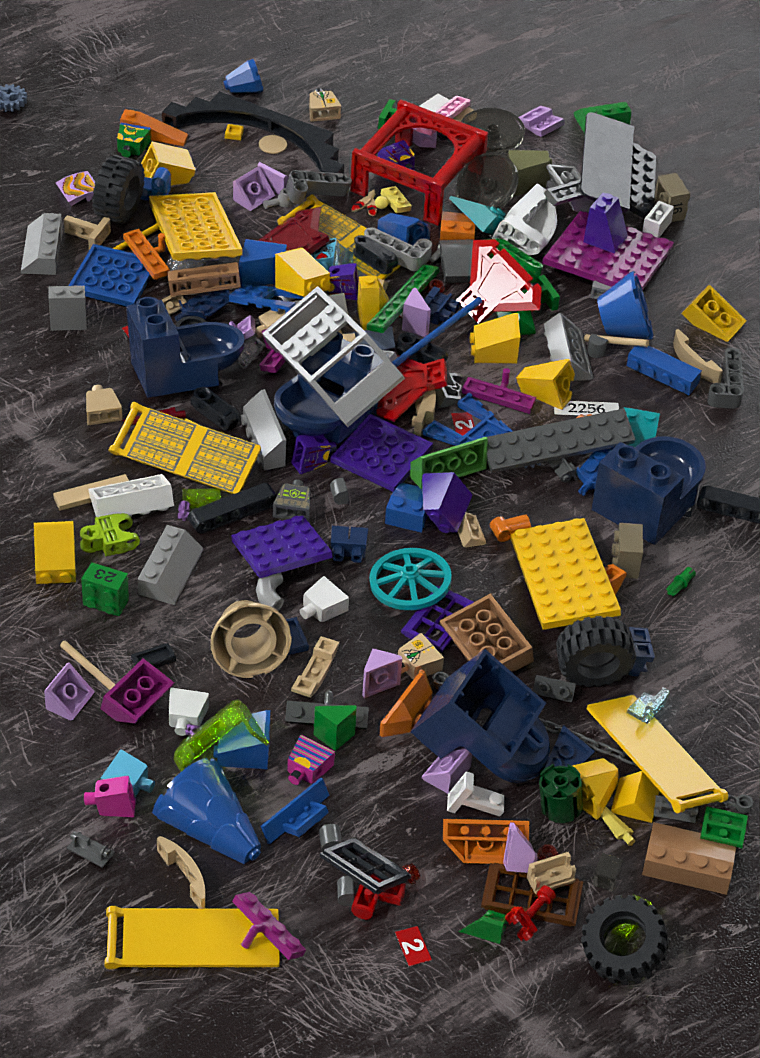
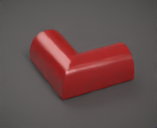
M374 875L369 876L378 883L382 882V880ZM360 884L352 904V913L360 919H370L378 900L401 906L406 884H400L380 894H374Z

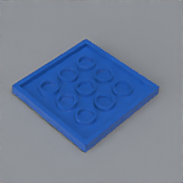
M93 244L68 286H85L86 297L127 306L136 304L152 276L134 253Z

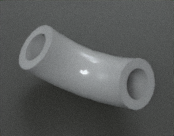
M281 573L258 579L256 586L259 603L270 606L277 611L280 610L284 603V600L276 593V588L283 582Z

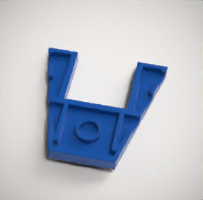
M243 284L241 288L235 289L234 292L229 294V302L243 305L256 304L258 308L271 307L272 311L277 312L279 309H284L285 313H287L296 305V302L271 300V298L283 296L303 299L304 297L275 287Z
M468 393L458 401V408L482 421L462 436L435 420L423 429L424 436L455 446L483 437L513 432L501 420L498 421L491 411L484 409L483 404L479 400H474L471 393Z

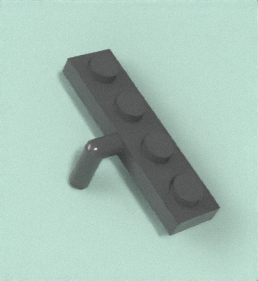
M327 690L325 692L324 704L287 701L285 722L314 724L315 706L347 705L332 704L333 693ZM356 706L355 728L367 729L369 707Z

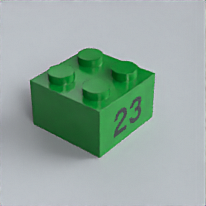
M91 562L81 578L83 605L108 614L120 616L129 601L128 573Z

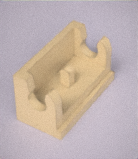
M569 852L529 864L527 879L536 895L543 885L553 890L575 883L576 868L575 865H570L571 856Z

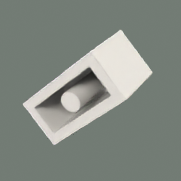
M658 201L644 219L642 232L651 233L657 238L660 237L672 221L674 206Z

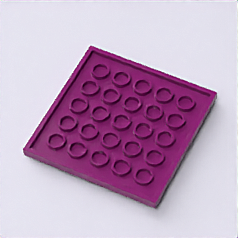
M580 211L543 258L542 264L597 281L610 287L628 273L635 271L634 276H638L643 290L672 250L674 242L666 238H657L651 233H644L636 228L626 226L627 239L615 253L583 242L589 213Z

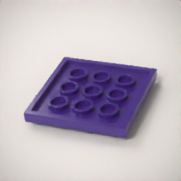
M369 414L331 456V463L394 492L397 486L403 483L410 475L411 462L427 455L432 450L433 443Z
M303 515L231 535L232 542L259 579L332 558L330 548Z

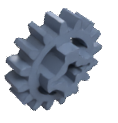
M5 84V87L0 86V110L5 109V112L8 110L13 112L14 109L20 110V107H25L27 92H25L24 88L20 89V86L14 87V84Z

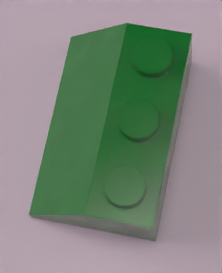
M627 102L582 108L573 113L585 134L586 115L590 112L630 125L632 111Z

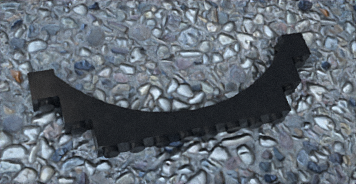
M219 91L211 101L195 97L186 107L171 102L162 111V122L176 129L205 123H231L272 132L292 142L304 151L313 161L319 172L344 174V164L338 162L339 148L333 146L334 132Z

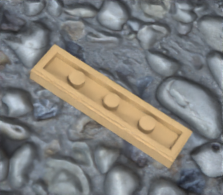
M126 474L71 488L53 493L54 500L60 511L91 503L88 489L129 480Z

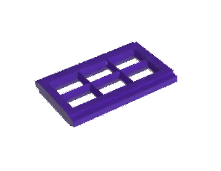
M449 590L444 598L451 600V602L445 609L435 604L427 608L418 609L403 627L401 633L413 639L420 634L415 630L423 622L431 626L424 636L438 652H443L452 639L438 623L444 615L449 616L453 614L448 610L454 603L466 607L474 602ZM432 609L441 613L435 622L425 618ZM434 628L444 632L437 642L428 638Z

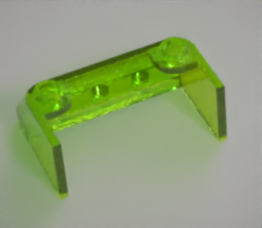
M233 700L179 744L174 753V761L179 770L183 771L191 765L190 763L242 721L252 736L266 746L270 743L247 706L239 700Z

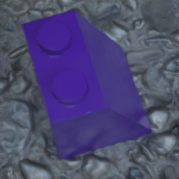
M602 193L589 209L583 242L615 253L627 239L628 234L619 198L609 193Z
M454 472L423 473V510L441 532H458L472 498L471 492Z

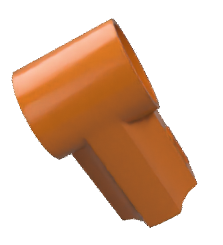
M520 515L509 519L496 517L490 522V528L499 542L509 540L511 538L510 533L513 534L517 529L531 528L527 515Z

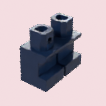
M435 286L425 297L424 301L431 310L430 323L438 325L440 321L445 322L451 318L452 312L456 313L459 310L460 302L452 299V293L448 295L440 293V288Z
M332 525L331 551L333 560L342 561L344 557H351V561L354 563H361L366 555L368 528L351 527L350 539H348L349 527Z
M629 627L634 642L636 660L628 675L639 676L641 672H648L646 662H653L655 656L652 644H650L651 639L648 628Z

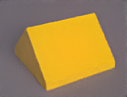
M642 771L621 777L611 811L614 814L652 823L656 795L659 796L660 790Z

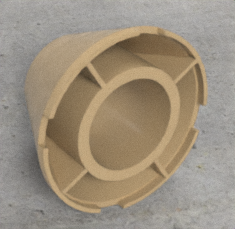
M248 600L237 601L228 606L215 625L211 635V651L217 664L227 673L242 678H253L254 675L271 672L283 662L291 646L290 628L284 616L270 606ZM244 625H261L259 630L249 637L237 638L233 636Z

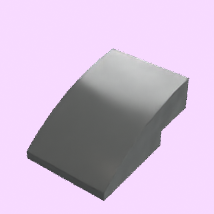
M473 239L439 240L444 283H470Z

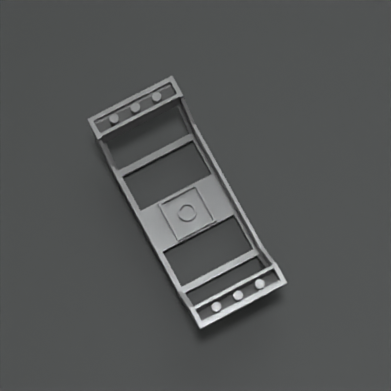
M318 286L262 333L268 345L298 372L347 427L405 379L371 337ZM348 323L359 336L311 376L300 363L310 355L313 356L338 335L337 332ZM365 339L383 362L334 403L316 380Z

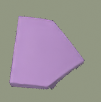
M251 315L237 325L233 321L229 323V325L238 328L243 333L244 340L255 334V319Z

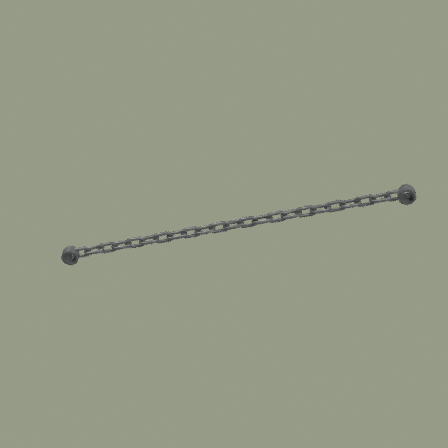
M445 672L434 674L433 685L437 690L440 689L446 678L449 677L448 674ZM539 718L545 724L544 726L547 731L560 734L561 726ZM548 724L555 726L554 730L548 728ZM571 731L574 735L581 737L580 740L596 751L609 754L623 762L637 766L633 760L631 762L624 759L625 755L628 756L625 752ZM599 745L606 747V751L598 748ZM745 794L738 797L728 795V800L725 803L736 807L739 813L746 814L752 809L753 799ZM730 798L736 800V804L730 802Z

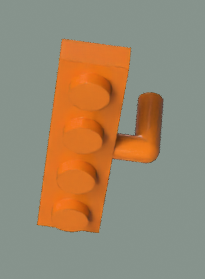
M139 229L123 234L125 242L154 280L168 275L170 269L159 256V253L164 252L166 249L165 235L163 233L158 234V247L155 248L152 247Z

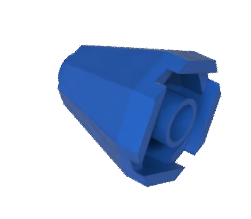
M254 59L246 61L225 77L226 80L223 81L226 90H230V93L263 92L262 82Z

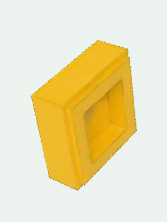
M228 124L225 131V139L241 141L244 126Z

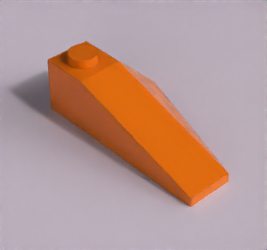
M125 109L120 118V123L150 127L152 141L184 146L188 138L187 133L142 112Z

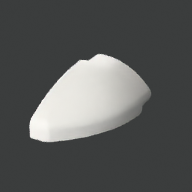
M536 184L510 209L505 219L498 225L492 239H504L527 255L538 254L552 238L557 225L556 209L544 195L546 189Z

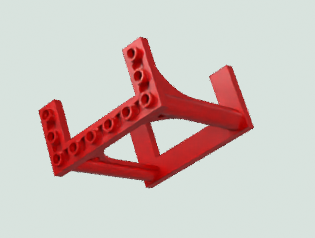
M400 100L397 103V111L362 149L355 148L352 151V182L350 191L365 197L368 194L369 172L425 193L423 220L439 225L442 218L443 195L446 186L466 164L467 170L479 175L484 173L488 132ZM413 128H427L438 131L452 141L455 149L452 157L433 178L375 155L394 135L396 143L404 140L410 147L413 141Z

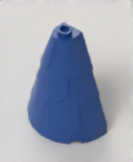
M207 758L191 764L167 785L169 787L165 795L160 794L152 813L165 823L210 845L211 849L242 864L249 860L253 861L260 855L261 844L248 815L243 812L236 793L233 792L223 769L215 759L212 758L209 761Z

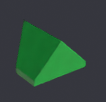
M489 909L481 918L458 932L500 944L508 923L505 919L506 914Z

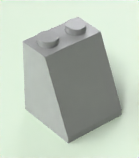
M85 286L49 287L51 331L87 330Z

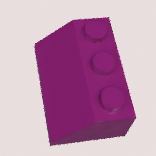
M143 658L104 695L101 710L115 721L136 723L175 682Z

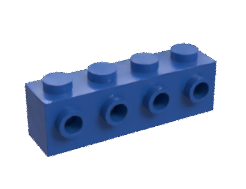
M635 346L628 354V367L687 395H690L700 382L702 370L651 346Z

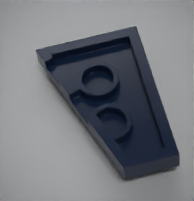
M563 725L545 768L552 764L555 767H567V764L572 766L585 763L593 756L595 751Z

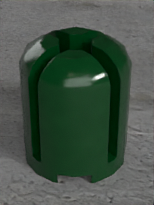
M554 764L546 767L540 774L541 778L539 781L542 812L546 817H549V820L555 823H569L574 820V817H578L583 809L580 773L569 764H567V767H555Z

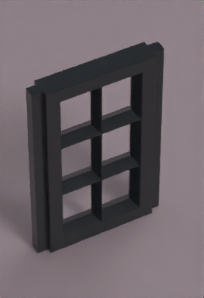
M351 838L324 849L319 856L374 894L385 892L407 882L411 878L410 873L356 838ZM353 849L361 854V856H356L349 850ZM339 854H342V855H344L345 857H347V858L350 859V860H349V861H345L344 859H342V858L339 857L338 855H339ZM368 859V860H370L371 862H373L374 864H376L377 866H376V867H373V866H371L370 864H368L367 862H365V860ZM357 864L366 871L362 872L353 865ZM385 870L393 877L390 878L380 871ZM374 875L382 880V882L378 883L369 876Z

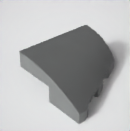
M448 373L447 386L435 389L436 401L439 407L452 406L461 399L460 391L462 390V385L460 383L463 379L462 374Z

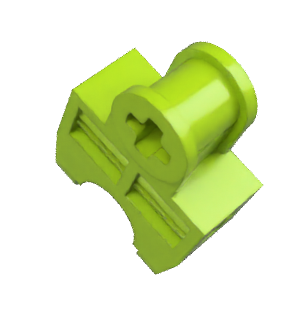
M125 513L95 517V525L85 526L80 530V537L82 538L80 542L81 550L87 553L103 550L105 557L135 549L139 545L140 539L136 533L124 532L133 524L131 516ZM123 520H128L126 523H120ZM135 539V541H133L132 543H126L127 541Z

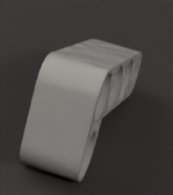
M370 227L364 231V236L393 252L398 258V265L409 270L418 271L431 258L432 242L428 239H420L414 245H410L376 228Z

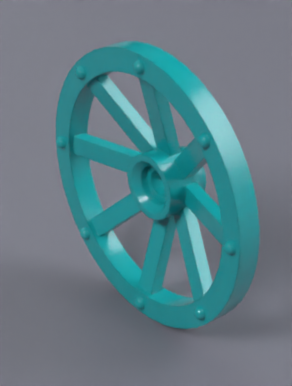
M404 548L384 555L374 564L369 577L370 588L374 596L381 603L399 610H418L436 604L446 596L452 582L451 569L448 563L440 555L421 548ZM410 557L422 558L424 560L415 565L411 563ZM404 558L405 565L403 567L391 564L395 560ZM433 562L442 571L422 569ZM382 569L398 572L377 579ZM422 576L444 578V582L438 589ZM400 579L389 595L379 588L380 585ZM420 583L433 594L418 600L415 585ZM404 585L410 587L411 601L395 599Z

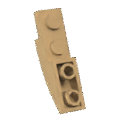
M435 389L425 392L416 401L415 409L417 416H413L412 419L415 435L421 436L424 425L430 424L434 420Z

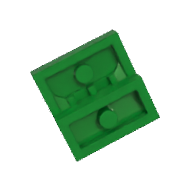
M706 806L700 838L742 848L748 816Z

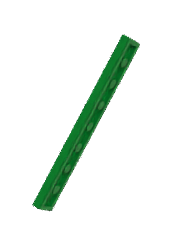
M423 264L367 323V330L384 333L403 312L404 303L412 289L416 288L421 293L439 274V267Z

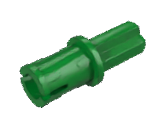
M686 567L680 575H676L674 581L666 588L667 594L675 596L681 589H685L688 586V582L696 576L695 570L689 574L693 568Z

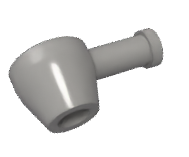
M286 188L280 191L278 198L263 201L265 209L276 205L291 207L294 204L290 201Z

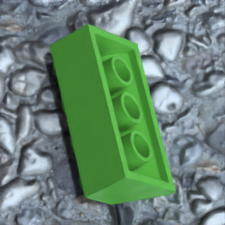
M488 438L476 439L413 460L411 462L410 478L423 489V473L454 472L459 478L486 469Z

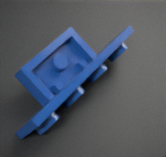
M323 778L318 779L261 825L268 844H271L284 832L300 837L329 813L327 807L320 804L329 796Z

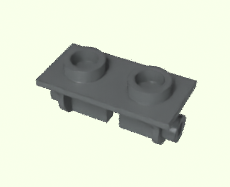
M567 457L547 461L562 482H569L571 477L577 480L575 476L577 470L571 462L567 463Z
M536 675L533 692L537 695L572 702L576 684Z
M656 795L655 817L695 823L698 813L697 806L685 809L684 812L676 813L666 797Z
M80 831L72 832L70 836L72 842L67 847L68 850L102 868L115 853L107 845L103 846L86 837Z

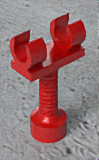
M543 885L537 891L538 898L526 912L522 907H513L512 911L505 916L509 925L512 922L514 925L520 922L523 926L517 932V936L521 941L523 939L528 941L532 938L533 933H536L538 930L531 921V918L544 903L550 904L556 898L555 892L546 885Z

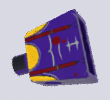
M404 140L384 147L378 152V157L415 171V154Z
M357 263L329 267V294L344 293L345 299L358 300L359 276Z
M299 435L296 439L291 463L299 474L325 466L329 454L336 452L337 446L333 441L328 442L324 435Z

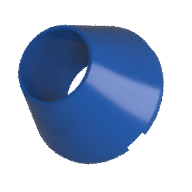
M632 271L597 298L601 320L607 335L651 340L654 336L651 320L649 321L647 303L638 276H634L635 271Z

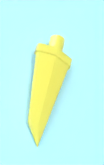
M605 807L601 818L616 839H623L629 846L635 843V839L631 836L634 833L633 830Z

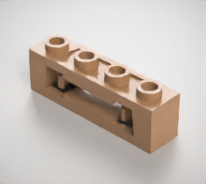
M237 262L168 271L171 297L241 288ZM180 287H185L187 290H180Z

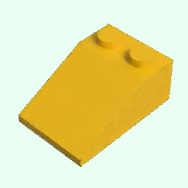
M710 284L681 313L694 326L726 342L747 321Z

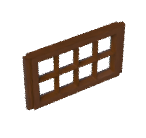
M490 863L481 908L507 914L512 911L513 907H518L513 906L515 894L529 896L528 906L523 908L526 912L533 904L534 897L538 898L532 887L530 891L517 889L519 877L527 879V873L506 871L504 864ZM500 873L514 876L512 888L498 885ZM575 879V883L565 885L570 887L568 899L556 897L553 900L567 904L565 916L551 913L552 901L550 904H547L546 912L538 910L531 919L570 927L571 925L575 926L583 881ZM497 890L510 892L508 904L495 902Z

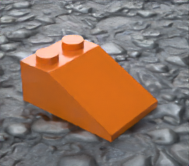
M442 211L440 240H474L475 224L464 213Z

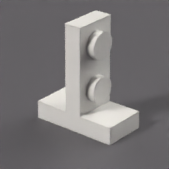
M466 771L448 793L447 811L455 813L461 805L501 816L504 812V795L474 786L473 773Z

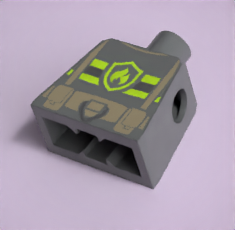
M294 480L292 484H283L273 504V517L291 519L294 516L303 515L309 522L310 488L304 486L301 480Z

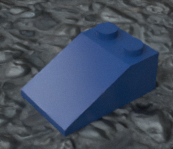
M401 483L394 490L387 504L385 524L422 533L428 517L423 510V489L418 486Z

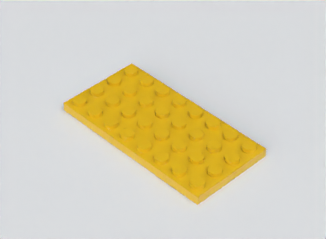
M215 192L149 196L150 207L161 233L165 235V242L173 260H200L208 257L217 259L224 256L234 258L242 255V247Z
M585 518L517 529L513 534L510 533L514 550L543 630L572 625L575 621H582L587 617L595 618V616H601L606 618V616L615 617L621 615L620 606Z

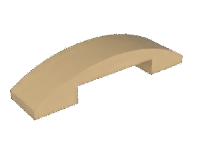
M677 329L673 345L679 359L702 370V379L711 383H720L723 370L712 360L705 362L688 346L689 338Z
M320 636L313 649V656L302 675H299L291 688L292 692L307 697H312L316 693L333 662L339 646L338 641Z
M158 837V853L168 866L175 862L191 883L190 897L199 909H205V885L198 866L180 846L164 837Z

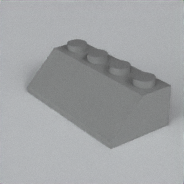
M44 213L28 225L21 267L22 274L56 275L62 235L61 214Z
M558 313L544 323V334L548 341L547 347L550 350L551 361L570 359L575 373L574 381L592 380L593 374L582 330L563 314Z
M264 389L243 406L241 422L243 426H246V434L248 438H251V443L261 446V451L257 457L258 464L261 463L263 470H269L285 466L286 438Z
M167 525L138 577V595L175 605L203 552V547L186 530Z

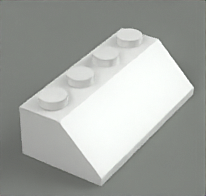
M163 474L88 489L96 517L121 513L130 516L138 513L145 515L149 514L152 510L164 511L174 506L171 484Z

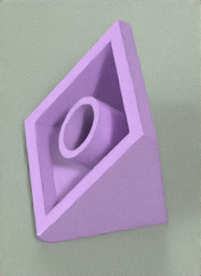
M261 162L258 163L273 192L279 194L282 189L286 188L288 176Z
M259 166L233 181V200L249 211L261 205L263 201L275 196Z
M416 288L412 289L404 303L402 330L425 337L429 334L431 310Z
M372 649L364 669L362 694L364 698L400 685L402 657L400 655Z
M66 663L44 691L46 709L68 720H73L95 691L70 663Z
M464 747L456 748L444 758L440 759L438 757L422 775V779L449 793L471 767L472 754Z

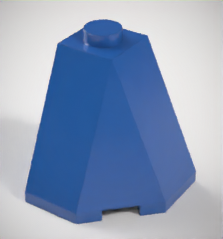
M389 213L378 220V230L410 245H414L420 239H430L431 226L418 218Z

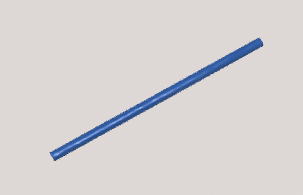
M477 297L392 361L395 367H398L480 305L482 299Z

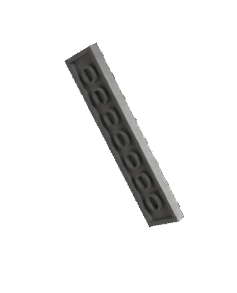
M623 408L487 437V461L491 473L614 448L619 442L626 445L635 443V437L626 411Z

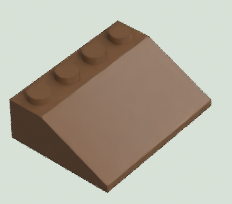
M491 594L440 620L442 627L468 661L484 649L510 671H516L534 661L532 646Z
M653 822L642 875L727 895L736 847L701 839V833Z

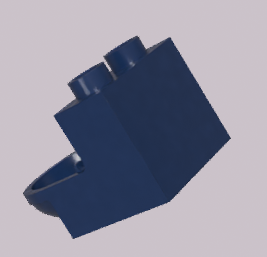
M143 297L137 300L136 304L126 306L131 363L147 398L195 390L199 387L219 385L218 371L234 364L244 349V335L238 328L219 322H203L176 327L163 301L153 297Z
M337 332L338 335L313 356L310 355L302 362V367L311 376L351 343L343 339V335L340 332ZM358 344L318 378L316 382L335 403L380 365L383 360L374 353L370 346ZM299 374L279 388L274 398V408L278 418L287 428L293 431L295 437L299 435H324L325 438L337 444L352 434L369 414L375 415L378 407L377 402L347 427L321 396Z
M653 437L641 442L635 448L619 442L599 462L592 510L617 525L619 523L643 524V539L655 545L695 504L698 487L705 474V460L699 450L693 445L674 437Z
M486 649L482 650L446 678L411 730V733L440 759L457 747L462 746L496 776L512 783H525L537 777L544 770L550 754L548 732L538 717L546 702ZM488 708L492 713L483 727L476 723V720L481 710Z

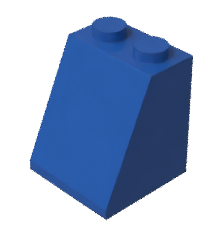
M246 239L239 260L240 285L262 286L275 284V254L287 251V245Z
M271 710L220 721V729H216L215 742H218V746L214 745L213 755L214 758H217L220 767L268 768Z

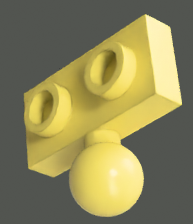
M396 186L381 189V196L375 200V205L378 209H385L390 205L396 214L411 211L412 207Z

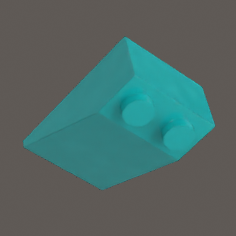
M449 197L482 232L494 235L500 222L505 219L506 213L500 208L496 209L494 206L489 207L461 198Z
M624 407L635 437V443L628 445L635 448L641 442L656 437L660 413Z

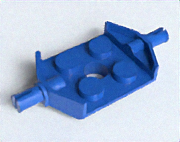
M613 448L593 452L580 469L577 467L576 475L583 483L582 487L578 490L580 494L585 495L589 489H595L599 462Z

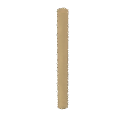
M586 334L584 340L589 342L590 335ZM600 336L607 339L609 344L649 346V340Z
M63 641L60 644L62 649L109 690L116 685L67 641Z

